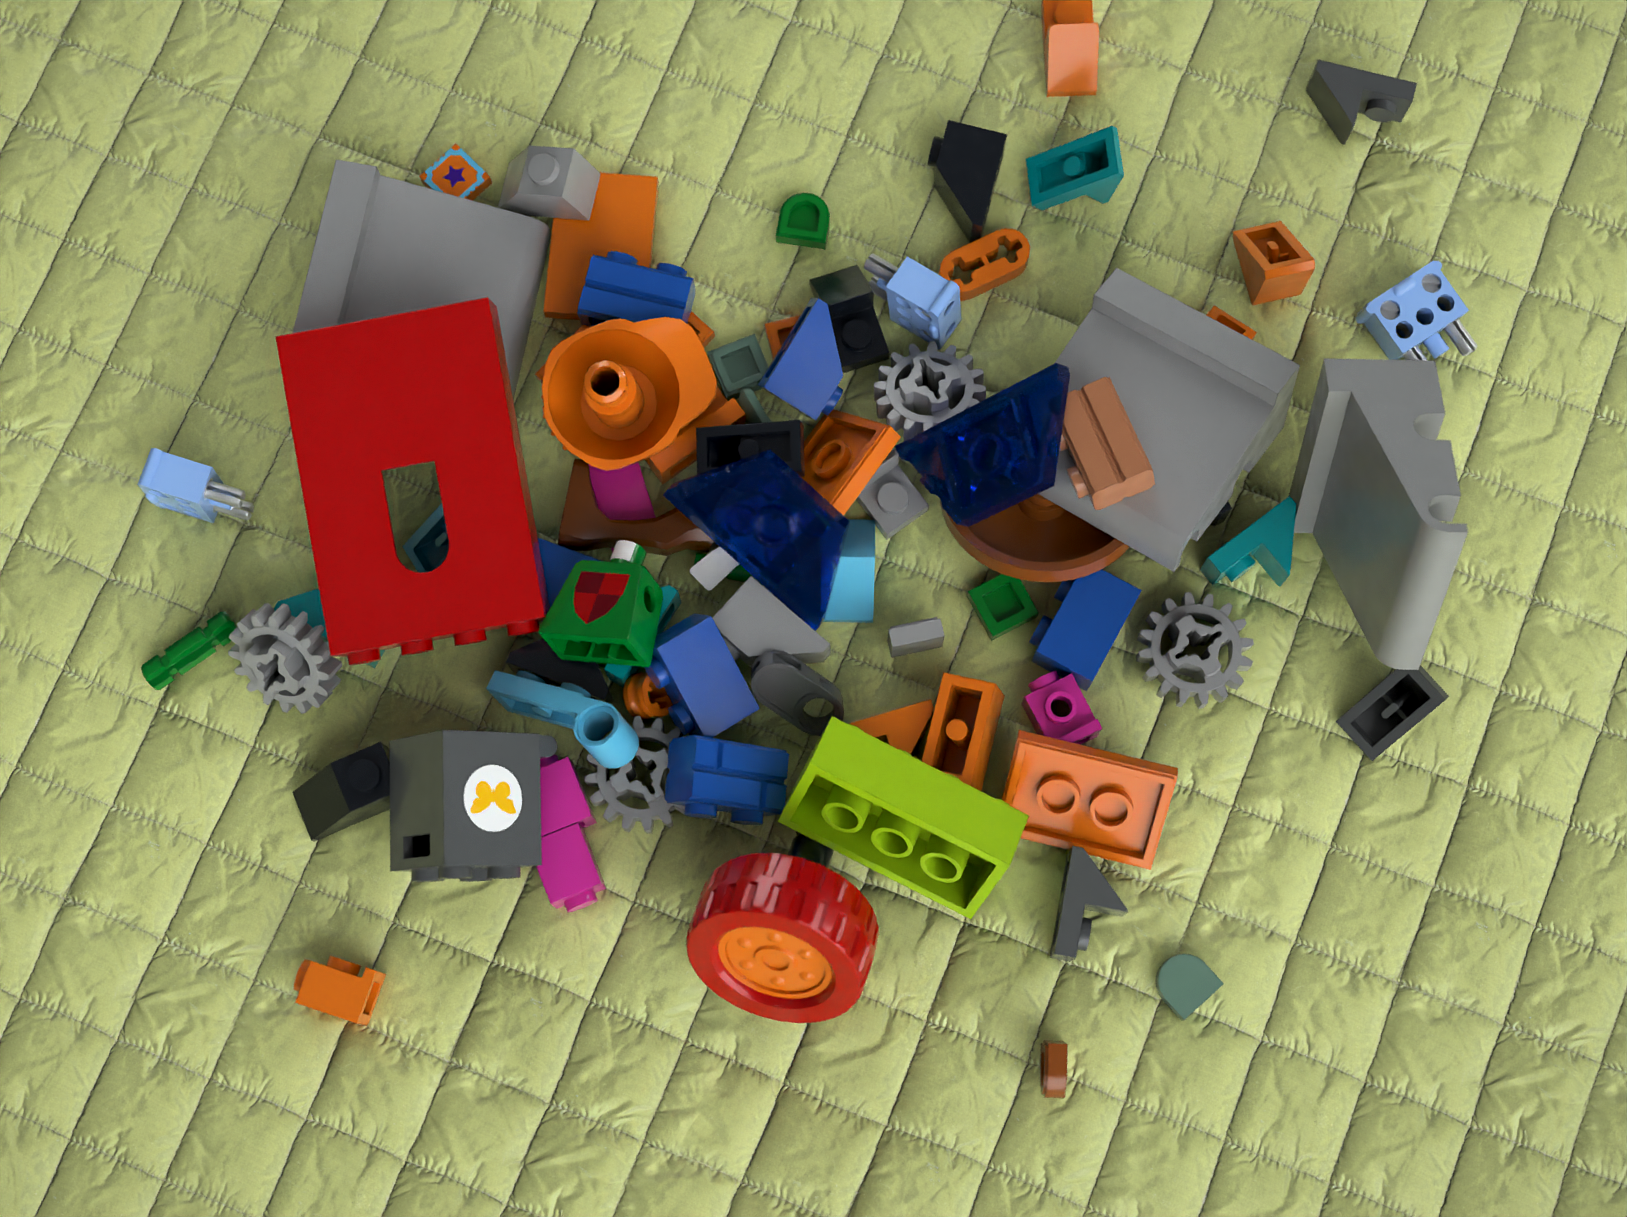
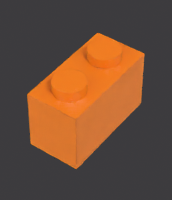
M943 672L922 757V762L946 774H951L982 791L1005 697L996 683Z

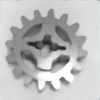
M930 341L927 351L920 352L913 343L909 345V356L904 358L901 354L894 352L891 354V367L880 366L878 369L879 382L874 383V401H876L878 419L886 418L887 425L891 426L895 431L903 429L904 442L908 444L916 435L923 437L925 447H930L933 437L938 436L941 437L946 445L951 444L953 431L956 430L960 434L967 436L970 433V421L980 422L982 419V406L986 405V386H983V370L973 369V357L970 354L957 359L956 346L950 345L945 352L937 351L936 342Z
M1186 592L1182 597L1181 606L1179 607L1171 598L1166 599L1161 605L1164 616L1151 611L1146 619L1148 625L1154 630H1141L1137 637V640L1142 644L1148 645V648L1138 652L1136 661L1149 663L1151 666L1142 677L1143 680L1148 682L1158 679L1161 685L1156 695L1162 698L1170 690L1176 693L1175 700L1178 707H1182L1188 697H1194L1198 709L1204 708L1208 703L1209 694L1219 703L1223 702L1228 697L1225 684L1237 690L1244 680L1236 671H1248L1253 663L1251 659L1241 655L1242 652L1249 650L1254 645L1253 639L1240 638L1239 632L1247 624L1246 620L1239 619L1232 622L1228 618L1233 607L1230 603L1222 606L1220 610L1213 608L1214 600L1212 594H1207L1201 604H1195L1192 593ZM1193 618L1202 619L1214 626L1210 627L1196 623ZM1167 628L1172 645L1171 649L1161 656V637ZM1211 642L1201 657L1197 654H1192L1189 657L1185 655L1178 659L1188 644L1196 647L1200 644L1204 646ZM1227 645L1228 662L1222 673L1220 670L1222 665L1217 658L1219 650ZM1179 673L1193 677L1196 683L1183 681L1176 677L1175 674Z
M265 603L257 611L252 609L237 623L238 627L229 636L235 645L228 651V654L241 662L234 669L236 675H247L251 680L246 687L248 691L252 692L258 689L263 693V703L269 705L274 699L278 700L283 712L288 713L294 705L301 714L306 713L312 706L320 707L340 683L341 679L335 673L342 667L341 661L330 657L329 644L320 637L325 628L322 625L312 628L307 624L308 614L304 611L297 617H293L287 604H282L275 611L269 603Z
M635 716L633 729L638 735L639 742L651 741L667 748L666 750L663 748L655 753L638 747L635 755L640 764H644L648 770L657 768L650 773L653 781L651 784L655 793L653 795L650 794L648 788L643 786L639 780L630 782L637 776L633 760L620 767L618 773L611 776L610 780H608L609 768L601 766L591 754H588L586 760L597 768V772L584 776V779L588 786L599 787V790L590 797L592 804L600 806L608 803V807L603 814L605 820L610 823L621 815L623 816L622 828L624 831L630 832L635 822L640 821L645 832L651 834L654 828V820L661 819L670 828L673 826L670 813L675 809L684 813L685 806L667 803L663 793L666 777L670 772V769L667 767L669 743L673 738L682 737L683 734L678 727L665 734L664 722L658 717L653 722L651 728H645L641 717ZM634 797L647 801L650 808L635 809L619 801Z

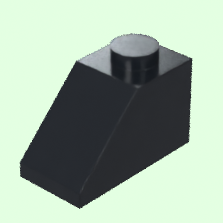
M948 120L944 137L934 136L927 166L935 167L934 187L969 243L981 238L1004 156L1007 134Z
M378 742L331 762L293 791L311 841L315 842L390 809L389 748L385 744Z

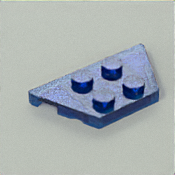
M1055 363L895 446L899 457L902 460L909 461L921 474L922 477L919 481L930 494L937 495L940 498L942 508L956 524L970 527L1055 485L1070 380L1068 366Z
M769 449L675 482L663 494L666 499L813 630L816 631L826 617L850 521L772 450Z

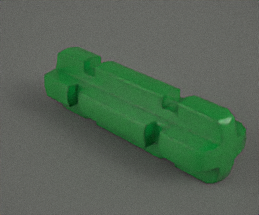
M225 611L219 612L206 621L207 627L202 629L198 626L164 650L166 653L163 657L156 655L145 662L141 670L146 681L155 690H161L175 680L174 675L179 672L183 675L217 652L215 649L217 645L221 644L224 647L232 640L229 636L238 627L231 616Z

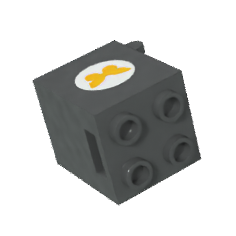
M439 730L389 741L390 872H411V882L445 881V879H460V882L492 881V879L521 878L520 868L541 866L540 758L551 757L556 753V740L552 736L537 733Z

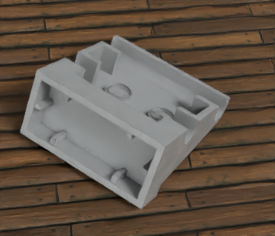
M336 159L293 333L489 297L497 306L514 400L551 238L550 229L545 223L533 217L380 175L377 166Z
M1116 268L1094 294L1092 309L1003 438L996 454L995 469L1175 572L1180 564L1183 550L1190 538L1196 542L1200 539L1231 498L1235 483L1242 470L1250 473L1284 428L1300 365ZM1106 376L1110 377L1153 469L1155 485L1134 496L1125 497L1122 501L1106 508L1095 510L1088 495L1080 499L1077 497L1066 470L1075 466L1068 449L1057 452L1045 423L1054 419L1050 407L1052 399L1073 390H1080L1084 385Z
M1324 359L1289 496L1296 503L1294 533H1313L1376 658L1386 666L1394 669L1419 670L1468 534L1467 524L1440 522H1452L1461 493L1451 441L1437 440L1445 416L1436 363L1435 360Z

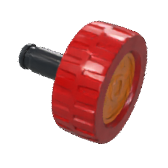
M796 831L797 836L793 838L788 855L780 853L742 855L723 863L712 872L704 885L694 909L686 936V947L689 962L698 977L715 994L730 1004L754 1015L771 1020L790 1023H816L842 1015L859 1000L873 964L879 927L875 912L861 891L846 878L829 869L834 852L833 849Z

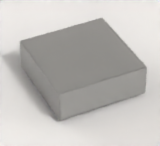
M934 617L890 627L888 629L887 641L891 658L942 647L945 636L941 618Z

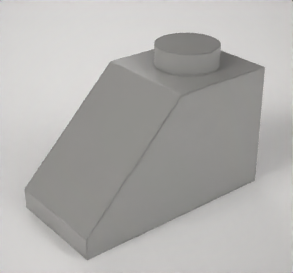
M529 145L508 165L498 208L526 216L589 221L601 173L574 148Z
M752 576L746 580L713 617L734 660L736 661L740 658L749 667H752L757 657L772 650L787 652L804 664L823 663L830 656V643Z

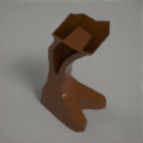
M575 459L559 531L558 545L574 551H591L601 548H614L618 541L627 540L640 545L645 549L646 553L668 556L686 549L708 552L714 542L716 504L727 487L711 483L697 491L676 508L656 518L610 520L596 503L590 479L589 464L582 459Z

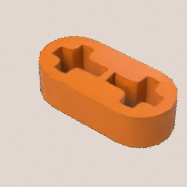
M1004 228L996 230L947 254L940 264L939 275L950 281L953 277L954 267L960 266L961 270L965 272L979 266L980 268L971 273L968 284L964 285L960 278L951 280L960 287V301L972 299L1015 279L1024 272L1030 254L1028 239L1023 233L1015 229ZM1001 245H1004L1008 251L1017 249L1013 263H1009L1005 257L991 263L989 261L997 257L998 249Z

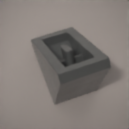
M1421 665L1419 670L1395 669L1336 722L1369 759L1373 761L1443 703L1449 695Z

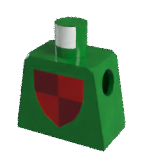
M620 540L616 543L609 562L581 560L574 565L538 630L541 637L561 660L650 667L662 607L663 592L646 567L642 566L646 556V551L643 547L631 541Z

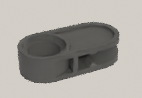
M772 650L756 658L751 667V689L754 697L764 706L801 731L812 736H821L832 716L843 721V698L840 690L832 682L793 655L784 651ZM816 698L828 700L833 705L831 712L823 717L810 716L803 708L806 703Z

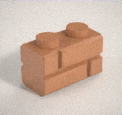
M1105 376L1084 385L1080 390H1073L1052 399L1050 407L1054 419L1045 424L1057 452L1068 449L1075 466L1066 470L1079 499L1088 495L1094 509L1101 510L1122 501L1125 497L1134 496L1155 485L1153 469L1110 377Z

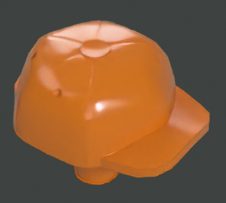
M670 317L642 320L635 323L624 318L607 320L562 340L550 351L542 383L543 418L546 419L548 426L552 430L551 435L556 436L563 444V450H568L573 456L579 457L589 465L604 471L622 469L647 459L674 443L679 431L702 414L715 399L717 381L699 337L694 329L683 320Z

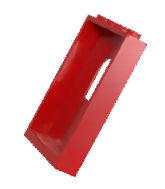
M480 298L275 336L330 655L347 657L349 665H357L381 660L380 650L400 647L402 656L433 651L434 640L453 637L455 646L487 641L485 631L506 627L508 636L537 632L539 630L538 621L544 620L550 609L498 311L497 306L490 298ZM435 461L449 549L445 560L439 567L429 572L419 573L406 568L397 556L382 471Z

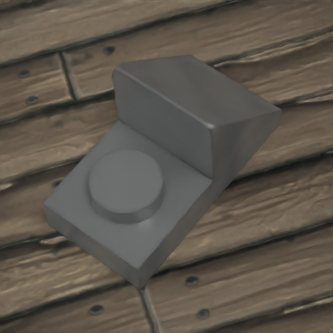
M1317 60L1308 80L1306 92L1341 144L1345 145L1355 126L1358 113L1365 114L1369 119L1376 122L1395 121L1401 123L1413 102L1417 83Z
M1072 846L1067 852L1049 957L1069 962L1076 958L1077 950L1086 951L1088 947L1092 919L1083 917L1084 910L1120 917L1128 913L1124 903L1085 849Z

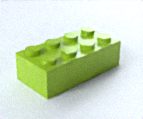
M832 716L799 774L777 822L972 919L1011 865L1029 815L1011 807L1003 800L993 798L962 782L951 774H946L914 758L908 752L897 749L863 732L859 727L847 724Z

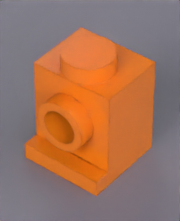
M331 955L327 965L305 959L297 972L294 982V990L299 992L295 1003L368 1026L386 974L366 967L363 976L359 977L358 973L361 965Z

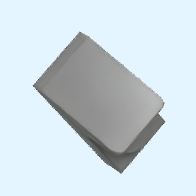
M894 448L856 498L870 519L875 521V525L886 540L929 509V504L899 467V454Z

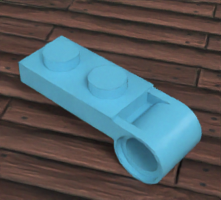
M497 670L494 671L486 689L508 712L573 729L576 739L603 767L610 769L622 767L629 763L636 755L639 747L638 735L613 705L592 699L588 691L572 683L563 682L560 687L546 684L543 679L530 672L520 670L515 676ZM611 731V733L606 738L601 740L606 733Z

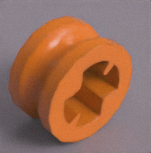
M647 672L632 674L626 680L623 688V699L625 707L633 717L640 716L642 720L651 717L659 718L668 715V708L673 704L664 687L661 689L657 688Z

